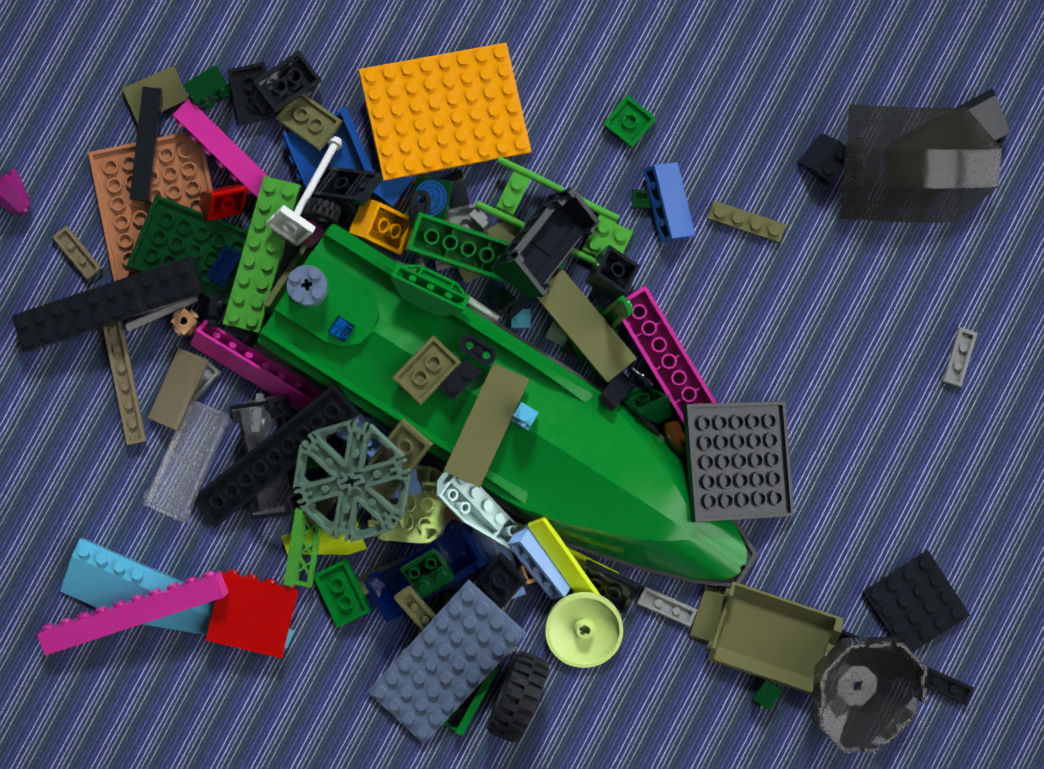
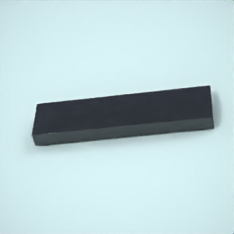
M621 371L610 381L598 396V399L609 411H613L634 383Z

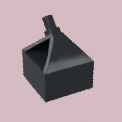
M608 245L598 254L585 280V283L593 288L588 298L594 301L599 294H603L614 302L617 298L627 295L640 265L611 245Z

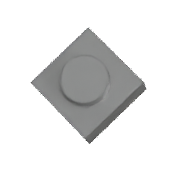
M474 209L469 214L470 219L483 231L489 226L488 217L482 211L477 212Z

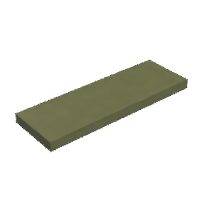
M563 269L547 282L550 285L549 292L542 298L536 297L606 383L637 359Z
M493 363L444 472L480 488L529 382L528 378Z

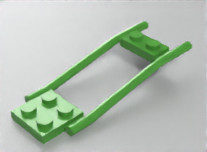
M499 156L497 163L512 170L513 173L496 208L477 201L475 208L522 229L526 223L513 216L531 179L555 192L566 188ZM583 198L589 208L599 214L598 219L600 222L595 227V232L589 235L582 252L573 248L569 254L591 265L594 264L598 254L608 245H611L623 254L633 231L616 224L620 215Z

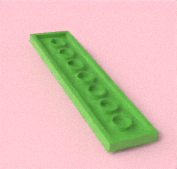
M263 177L223 320L224 325L255 333L261 332L267 314L263 304L274 288L287 242L285 238L265 224L283 205L294 212L302 188L301 185L271 177Z

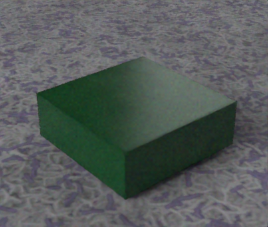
M632 189L631 209L650 210L651 201L648 190Z

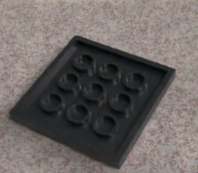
M925 550L862 591L904 657H907L970 616L928 550Z

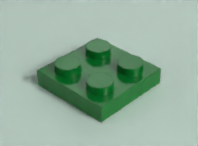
M626 95L605 120L603 126L633 148L654 123L656 117Z

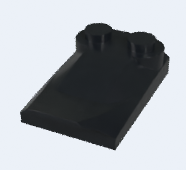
M298 50L252 82L250 99L261 114L276 113L306 92L314 90L322 80Z

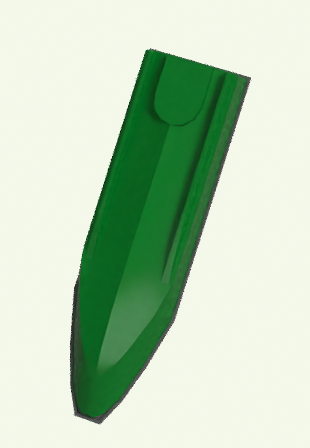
M339 222L337 225L332 224L327 228L322 239L303 264L314 266L325 275L329 284L326 298L318 306L303 307L297 304L289 295L288 290H286L267 324L259 333V337L252 347L253 349L323 392L336 383L360 413L365 417L369 416L390 434L404 418L433 443L432 447L424 455V458L443 470L447 465L493 363L529 379V382L517 408L522 402L539 413L529 430L510 421L485 475L481 487L498 505L526 523L540 517H545L566 546L635 569L696 584L731 587L733 581L737 583L742 582L757 558V552L737 520L691 522L687 460L669 446L667 439L645 417L620 403L613 411H609L598 399V396L604 389L468 303L462 313L438 317L404 301L390 279L398 263H404L374 244L349 233L350 229ZM307 282L306 286L303 287L308 291L312 285ZM339 317L354 326L345 342L329 333ZM434 335L462 363L467 358L481 373L454 401L438 387L422 405H419L392 377ZM465 335H474L492 346L496 351V360L491 365H482L467 356L460 349L461 338ZM467 342L466 347L468 349H471L473 347V343ZM483 353V358L489 359L490 353Z

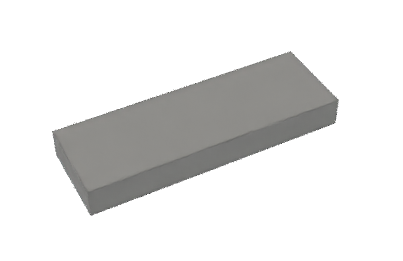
M961 327L958 328L943 376V383L959 388L962 387L977 338V332Z
M644 586L637 602L638 605L688 627H691L698 611Z

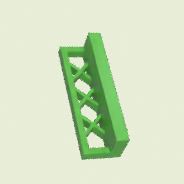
M295 508L283 585H300L311 588L313 586L322 528L317 523L312 526L309 522V515L301 508ZM311 531L314 536V542L309 545L305 538L306 534ZM308 550L311 555V561L306 564L302 557L303 553ZM304 569L308 574L307 582L299 580L300 572Z

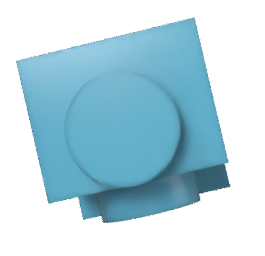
M521 402L511 421L529 430L539 412Z

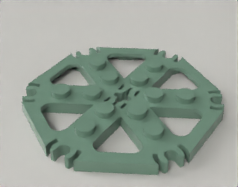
M354 419L337 423L314 430L308 434L311 443L304 440L299 446L293 488L300 487L294 491V494L301 493L303 496L297 503H306L299 507L331 537L334 536L335 539H338L341 533L344 534V542H347L350 538V542L387 533L394 529L396 525L392 522V519L399 523L404 517L411 474L404 475L411 469L402 468V463H405L407 458L398 459L405 456V454L373 424L369 425V422H365L363 428H360L359 419L354 422ZM343 430L349 433L345 459L326 442L327 435ZM374 438L390 452L391 456L389 460L365 466L369 440ZM311 456L331 476L312 482L308 481L305 478L308 457ZM350 477L351 479H358L353 484L349 482L345 483L346 481H348V479H350ZM395 479L399 480L401 488L398 503L396 505L391 504L373 486ZM338 496L335 520L331 522L316 508L315 503ZM359 503L379 521L378 526L363 530L356 527Z

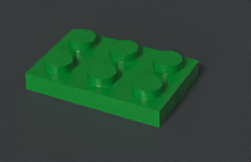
M348 558L314 574V580L337 628L372 611Z

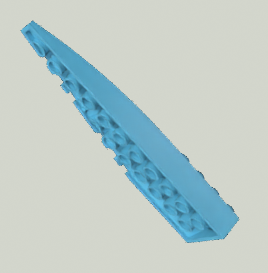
M80 538L72 554L60 592L96 608L104 605L108 608L119 600L124 599V602L137 594L145 596L153 589L160 588V590H163L171 583L178 582V584L184 582L90 540ZM215 600L144 623L143 625L207 635ZM289 628L284 648H288L295 630Z

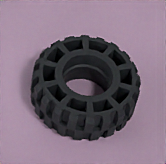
M525 651L518 652L515 655L504 677L486 728L490 734L511 743L519 742L536 709L548 676L550 665L546 660Z

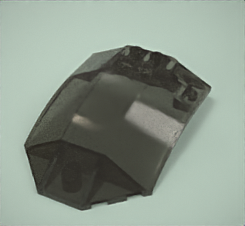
M849 104L841 219L912 223L956 222L998 187L1002 148L967 108H921Z

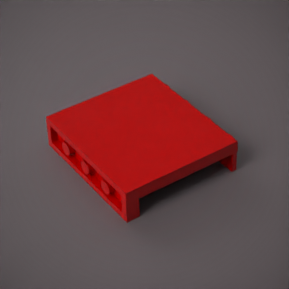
M228 569L227 572L223 571L222 576L228 589V594L223 598L215 600L205 641L282 658L299 589L295 588L296 585L283 586L276 584L277 580L266 578L265 581L258 580L257 575L249 573L245 577L238 575L239 571Z

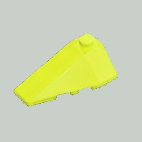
M356 517L355 525L358 529H360L359 522ZM321 529L317 555H350L365 550L367 547L364 539L350 542V538L347 542H344V534L341 533L340 538L335 539L334 536L331 537ZM311 531L306 534L305 538L309 545L314 542V536ZM291 533L282 536L287 555ZM307 550L303 553V555H310V553Z

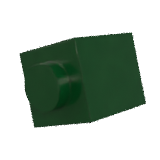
M764 679L752 696V699L755 700L754 705L761 710L765 708L770 710L782 693V690Z

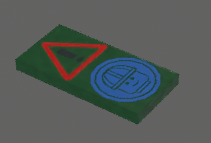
M416 175L414 192L425 190L431 197L429 215L447 221L453 181ZM418 196L417 201L419 203H422L424 201V198L422 196ZM407 238L406 243H405V245H404V251H405V247H406L408 238Z

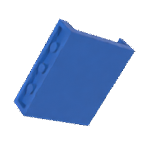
M347 107L339 108L340 111L333 115L342 120L343 124L333 136L339 137L342 140V147L340 150L335 151L328 166L374 172ZM284 131L283 135L285 138H282L285 149L289 148L292 155L289 158L293 167L297 165L299 172L296 175L300 184L304 183L305 187H307L329 148L328 142L319 152L294 133H286Z

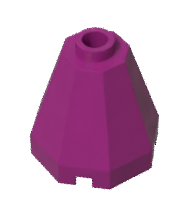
M13 168L10 170L12 174L7 172L0 178V206L15 216L17 214L22 216L30 210L28 206L31 202L20 174Z

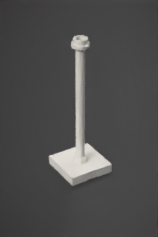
M333 136L329 139V148L294 212L283 205L265 224L295 246L302 243L316 228L300 217L335 151L341 149L342 140L339 137Z

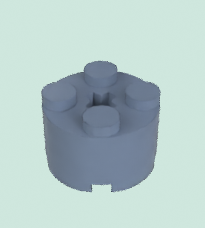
M303 265L290 272L287 280V290L297 304L303 307H315L326 298L329 284L325 275L318 268L311 265ZM307 282L312 285L308 291L303 287L306 286Z

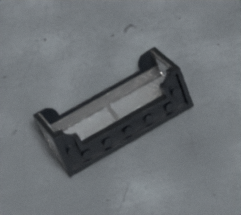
M288 393L239 402L229 406L230 418L234 423H239L245 454L292 418ZM296 465L251 500L248 508L252 519L295 514V508H300V505L306 504L305 502L297 503L303 497L301 493L294 494V491L300 488H293Z

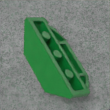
M398 263L390 277L404 301L438 317L462 313L470 299L457 282L422 265Z

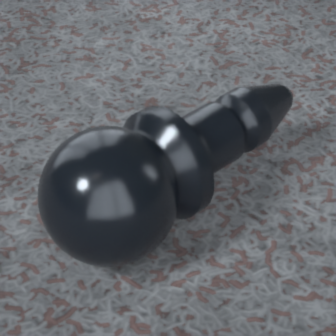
M627 366L629 372L639 379L638 383L642 384L645 390L650 391L656 388L657 380L655 377L648 376L647 372L642 373L634 366Z

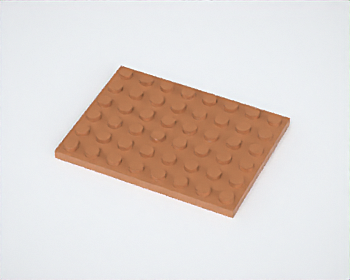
M189 131L157 137L150 202L129 199L136 142L88 152L114 281L141 273V271L127 266V262L155 195L203 213L198 205L200 194L202 191L212 190L213 186L206 153L201 149L203 145L199 141L195 143L188 136Z

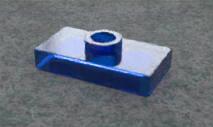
M224 245L206 278L224 288L242 253Z

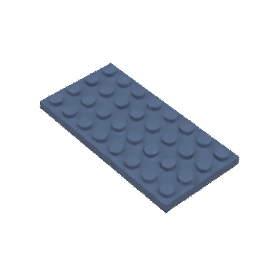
M468 580L367 692L425 744L525 636L526 632Z

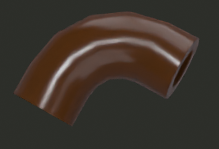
M672 421L665 423L663 430L669 446L677 454L687 458L682 422Z

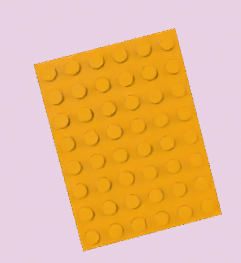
M507 43L358 70L383 181L498 160L499 156L509 158L532 152Z

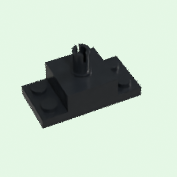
M327 166L311 197L329 200V202L335 203L334 205H339L342 208L341 213L353 214L355 216L359 205L363 206L383 177L378 172Z

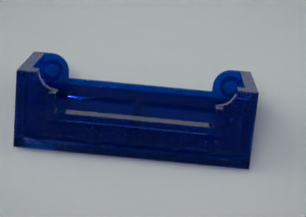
M458 521L450 526L451 530L386 570L380 573L376 570L367 575L368 580L363 583L386 623L406 613L394 598V595L410 585L412 587L400 568L434 548L443 554L453 569L454 580L422 598L424 601L492 561L469 525L461 524Z

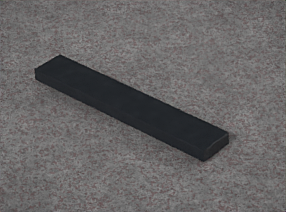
M142 88L130 200L150 202L162 88Z

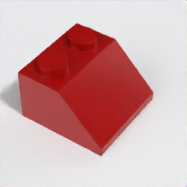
M232 185L202 191L198 205L206 220L211 221L243 214L248 187L245 185Z

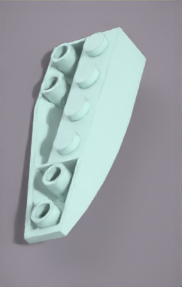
M443 472L437 480V496L463 523L511 550L507 543L520 527L481 486L479 488L447 472Z

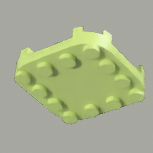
M417 465L415 467L418 481L423 487L424 492L407 497L406 511L402 520L399 523H394L396 527L390 532L376 535L378 539L430 544L442 539L446 527V517H443L446 505L437 496V480L443 474L442 470L432 466ZM372 515L371 520H368L370 528L379 524V521Z

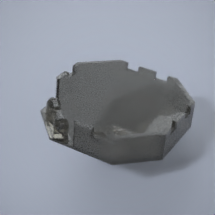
M894 636L842 638L814 666L812 722L845 754L853 753V751H863L864 753L877 752L879 748L875 745L889 744L891 741H894V738L916 717L917 700L923 704L926 702L927 688L924 684L925 677L928 676V668L902 641ZM854 681H861L859 684L861 686L860 689L855 688L853 690Z

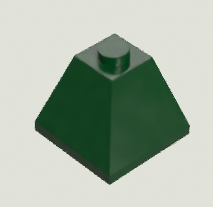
M643 386L627 392L620 402L623 406L655 423L663 422L672 416L669 395L656 389L647 391Z

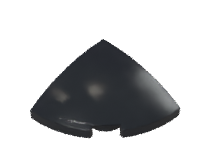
M460 169L447 175L443 180L453 181L449 209L470 205L462 170Z

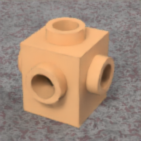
M186 308L179 309L172 315L173 319L171 322L174 324L172 328L179 335L183 333L187 337L189 335L192 336L201 324L197 320L199 316L192 309L189 311ZM187 318V323L182 325L181 322Z

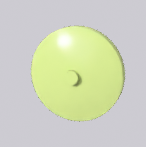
M591 592L573 593L558 601L549 612L545 626L546 640L550 650L562 662L579 668L595 667L609 660L620 647L623 638V623L617 608L605 597Z

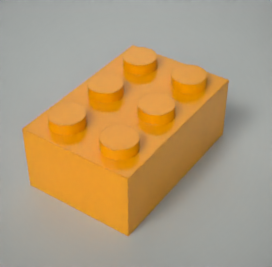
M368 198L363 206L359 205L349 233L382 249L401 255L412 226L408 221L407 215L381 202Z

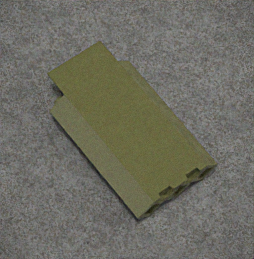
M733 581L730 588L726 587L725 592L705 587L689 638L707 644L706 651L709 652L707 660L819 697L825 683L827 670L833 659L835 645L842 632L844 618Z

